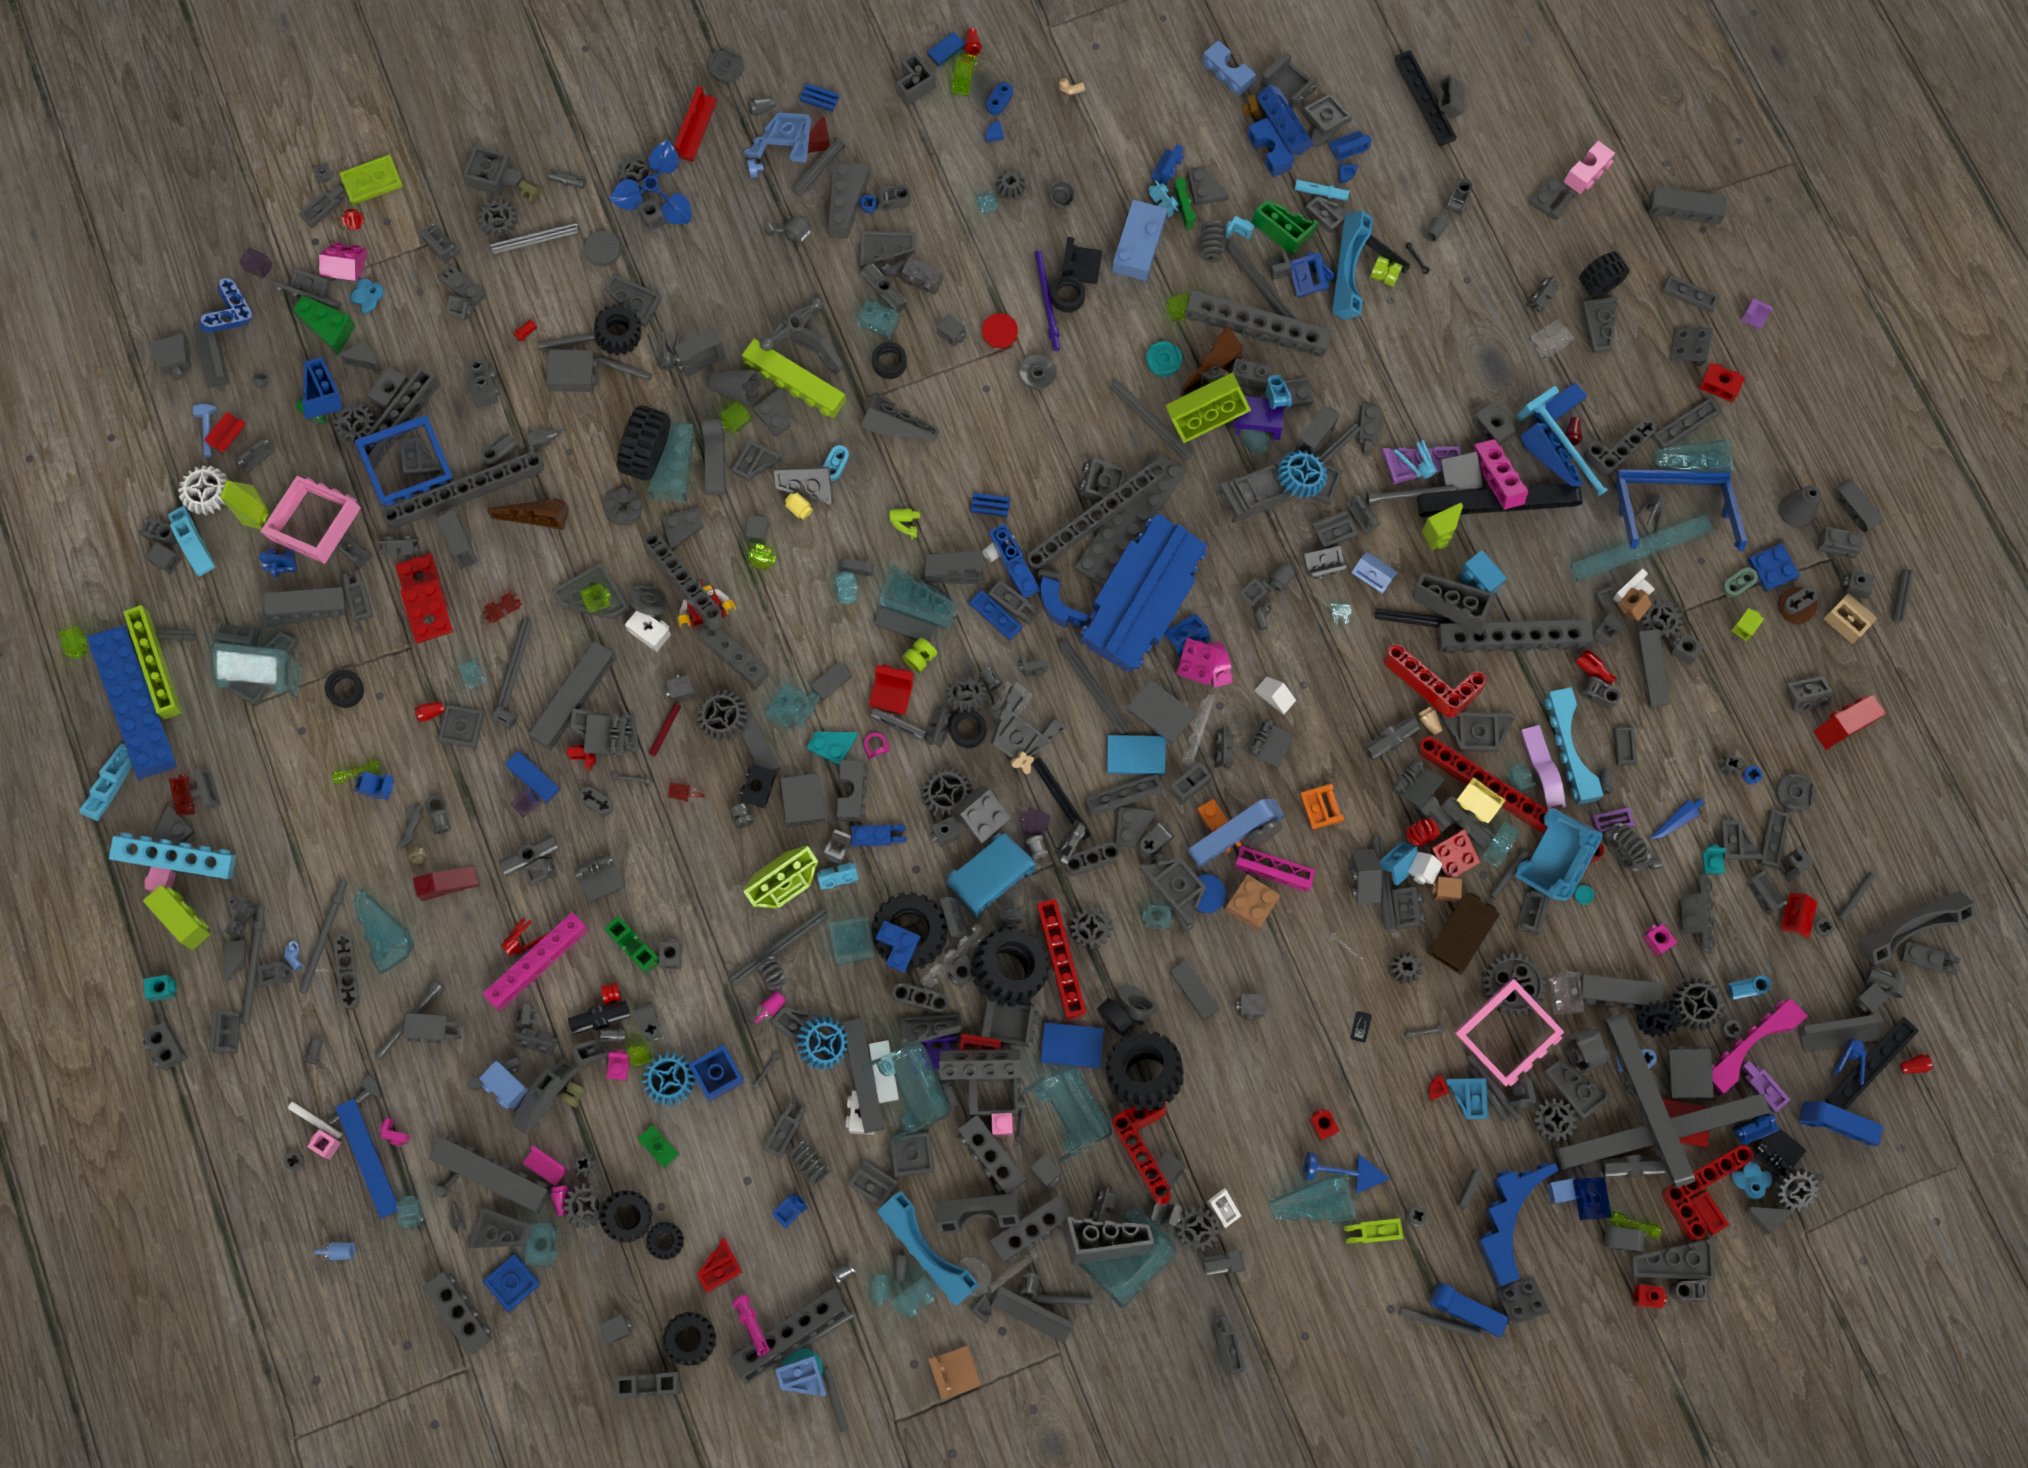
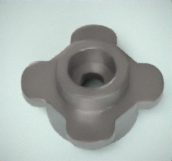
M328 163L313 168V173L317 176L316 180L320 183L328 182L334 176V173L329 169L330 165Z

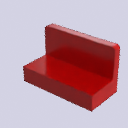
M226 412L204 441L223 454L246 426V422L242 419L238 420Z
M1789 893L1780 929L1784 932L1799 933L1804 938H1809L1818 903L1808 894Z

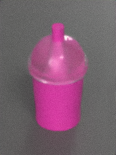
M775 990L757 1006L755 1011L757 1018L754 1022L757 1024L759 1021L766 1022L772 1020L776 1012L786 1002V999Z

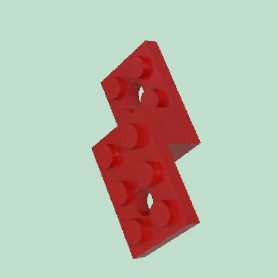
M432 553L395 564L402 586L400 593L416 644L453 633L454 631L446 608L448 603ZM417 573L424 574L423 579L419 581L414 580V577ZM433 616L434 621L431 624H426V617Z

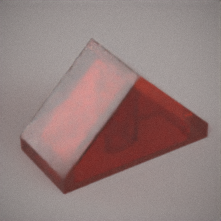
M823 116L810 131L808 153L824 151L830 146L826 119Z

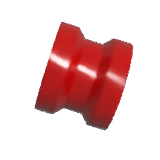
M617 981L612 982L611 985H601L605 1004H609L613 1000L621 1001Z

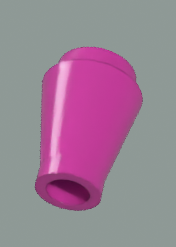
M567 1185L551 1188L552 1193H550V1196L557 1211V1216L567 1214V1210H562V1207L567 1205V1203L563 1202V1199L569 1198L566 1194L567 1191H570Z

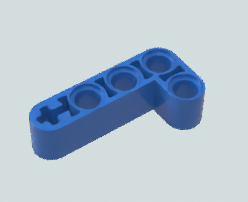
M1821 1101L1803 1102L1799 1122L1804 1125L1824 1127L1861 1143L1876 1147L1880 1145L1884 1127L1876 1122Z
M1441 1282L1435 1284L1428 1300V1304L1500 1338L1509 1320L1507 1316L1457 1293L1456 1289Z

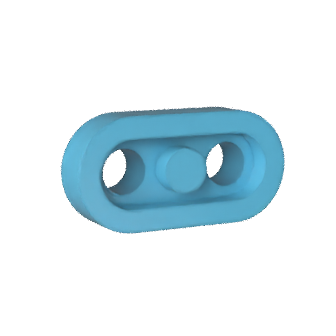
M841 445L832 448L823 467H830V471H835L831 475V481L839 479L849 460L847 448ZM842 455L843 458L838 459L837 456Z

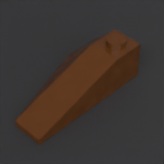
M1228 326L1212 344L1213 348L1210 351V355L1205 354L1202 358L1203 360L1199 365L1200 369H1194L1181 388V396H1185L1201 386L1200 373L1216 366L1227 370L1234 364L1236 358H1242L1243 346Z

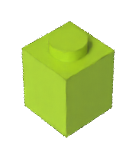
M1748 608L1731 631L1747 642L1764 618L1756 610Z

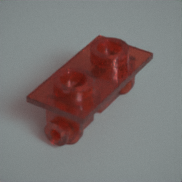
M509 592L500 597L501 602L495 604L493 601L484 607L485 611L482 613H488V616L485 618L489 624L505 617L501 611L504 608L508 614L520 609L519 606L522 603L519 598L514 599L516 593L512 595Z
M180 774L178 778H169L176 815L195 814V804H193L191 793H187L190 787L189 777L186 774Z

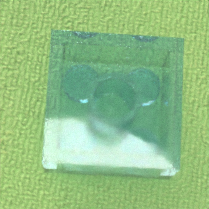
M868 916L829 923L836 966L875 959Z

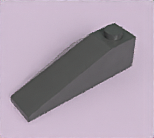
M873 393L861 423L865 430L878 434L930 440L937 439L939 429L920 418H912L910 412L906 409L901 411L895 407L896 403Z

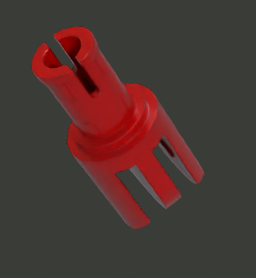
M1588 649L1575 662L1590 676H1597L1609 685L1617 679L1604 667V662Z

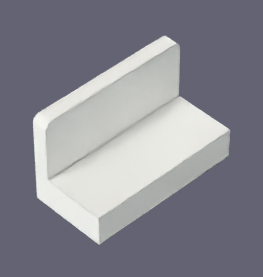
M1644 569L1638 572L1617 592L1613 600L1618 604L1631 588L1642 589L1650 595L1654 588L1644 579L1648 573Z

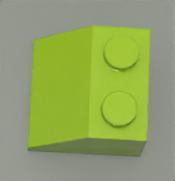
M1462 503L1427 519L1422 533L1432 550L1436 548L1443 549L1449 545V541L1457 527L1463 507Z

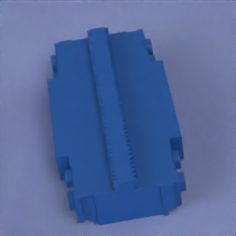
M1155 514L1153 519L1149 517L1144 525L1147 528L1145 533L1140 532L1135 542L1130 541L1092 606L1094 611L1089 618L1092 621L1089 627L1085 625L1080 633L1082 636L1080 643H1085L1091 651L1117 665L1122 671L1125 670L1131 673L1135 668L1139 670L1144 661L1141 658L1144 652L1148 654L1153 644L1157 645L1196 580L1193 577L1199 567L1196 563L1198 560L1202 561L1208 552L1205 550L1208 545L1206 542H1201L1197 537L1190 534L1185 527L1173 524L1161 514Z

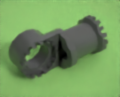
M437 795L430 797L426 802L429 818L433 821L434 834H441V832L444 833L451 830L445 816L447 812L444 800ZM434 800L441 802V807L438 810L431 809V803Z

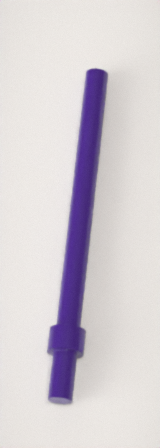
M1036 251L1035 258L1049 325L1048 335L1052 341L1053 351H1059L1058 337L1060 334L1055 323L1042 251Z

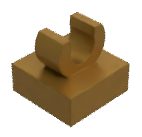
M1255 94L1248 96L1249 103L1241 105L1245 117L1253 114L1256 120L1262 118L1260 105Z

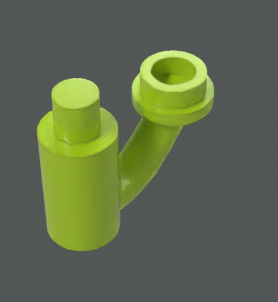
M912 509L890 510V523L898 531L911 536V540L917 538V527L910 525V528H907L901 522H913V519H920V511H912Z

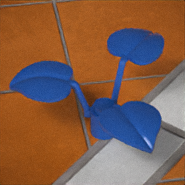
M666 140L660 143L649 157L651 169L659 172L653 174V176H647L644 179V186H642L641 190L639 184L634 180L626 179L621 181L609 199L622 209L634 210L643 202L641 194L646 189L651 193L658 192L667 201L661 208L665 220L671 224H688L692 217V210L687 198L682 194L674 193L669 199L660 190V183L656 179L662 174V171L667 174L672 173L679 165V156L671 142Z

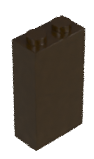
M1466 892L1427 954L1461 975L1500 913L1497 912L1494 906L1481 902L1477 895Z

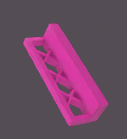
M1242 845L1234 867L1235 869L1305 892L1310 891L1315 874V869ZM1243 852L1251 854L1255 861L1242 858ZM1264 859L1270 860L1273 867L1262 865L1259 861ZM1286 865L1292 873L1280 871L1278 867ZM1301 871L1310 873L1309 879L1298 877L1296 874Z

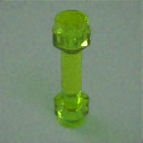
M378 759L371 760L364 766L344 772L342 770L332 773L333 781L335 784L346 782L345 779L357 776L362 772L376 773L381 770Z
M1614 1211L1611 1217V1223L1615 1226L1621 1227L1625 1225L1648 1233V1237L1659 1239L1662 1232V1227L1657 1224L1651 1223V1225H1647L1626 1218L1625 1214Z

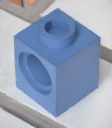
M1574 1178L1547 1184L1551 1205L1579 1199L1580 1187L1578 1183H1575Z

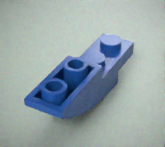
M1006 523L989 531L988 533L998 556L1020 595L1026 599L1038 593L1040 588L1025 563L1023 554Z

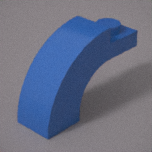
M1043 577L1040 597L1044 611L1049 618L1066 628L1068 622H1071L1075 627L1087 626L1088 614L1068 608L1060 600L1061 582Z

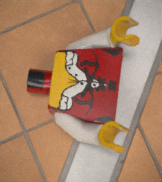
M696 579L719 607L723 618L727 617L726 614H729V609L737 610L734 602L719 589H714L712 585L704 587L702 579ZM684 599L680 615L678 616L679 627H682L683 623H688V626L692 625V627L704 624L703 620Z

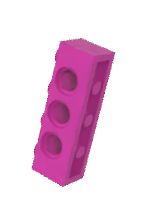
M1495 439L1475 444L1473 452L1478 454L1480 471L1504 510L1525 504L1528 489L1521 482L1518 472L1514 471L1511 461L1504 455L1502 447L1498 445Z

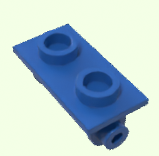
M1766 1114L1734 1128L1733 1131L1741 1144L1745 1146L1780 1129L1775 1123L1777 1121L1775 1115Z

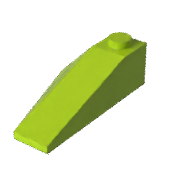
M226 480L220 496L222 501L242 525L261 530L269 519L270 512L257 489L250 484Z

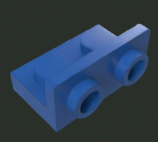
M1197 614L1187 618L1164 633L1168 641L1175 647L1179 657L1182 656L1187 638L1199 640L1203 643L1210 640L1208 626Z

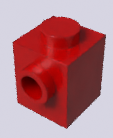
M1642 1284L1634 1285V1306L1655 1309L1664 1308L1667 1301L1664 1287Z

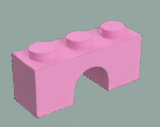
M1597 141L1588 151L1583 163L1578 161L1569 171L1564 183L1579 194H1582L1585 189L1589 190L1595 183L1594 180L1601 178L1604 173L1603 170H1608L1614 162L1612 158L1615 152L1600 141Z

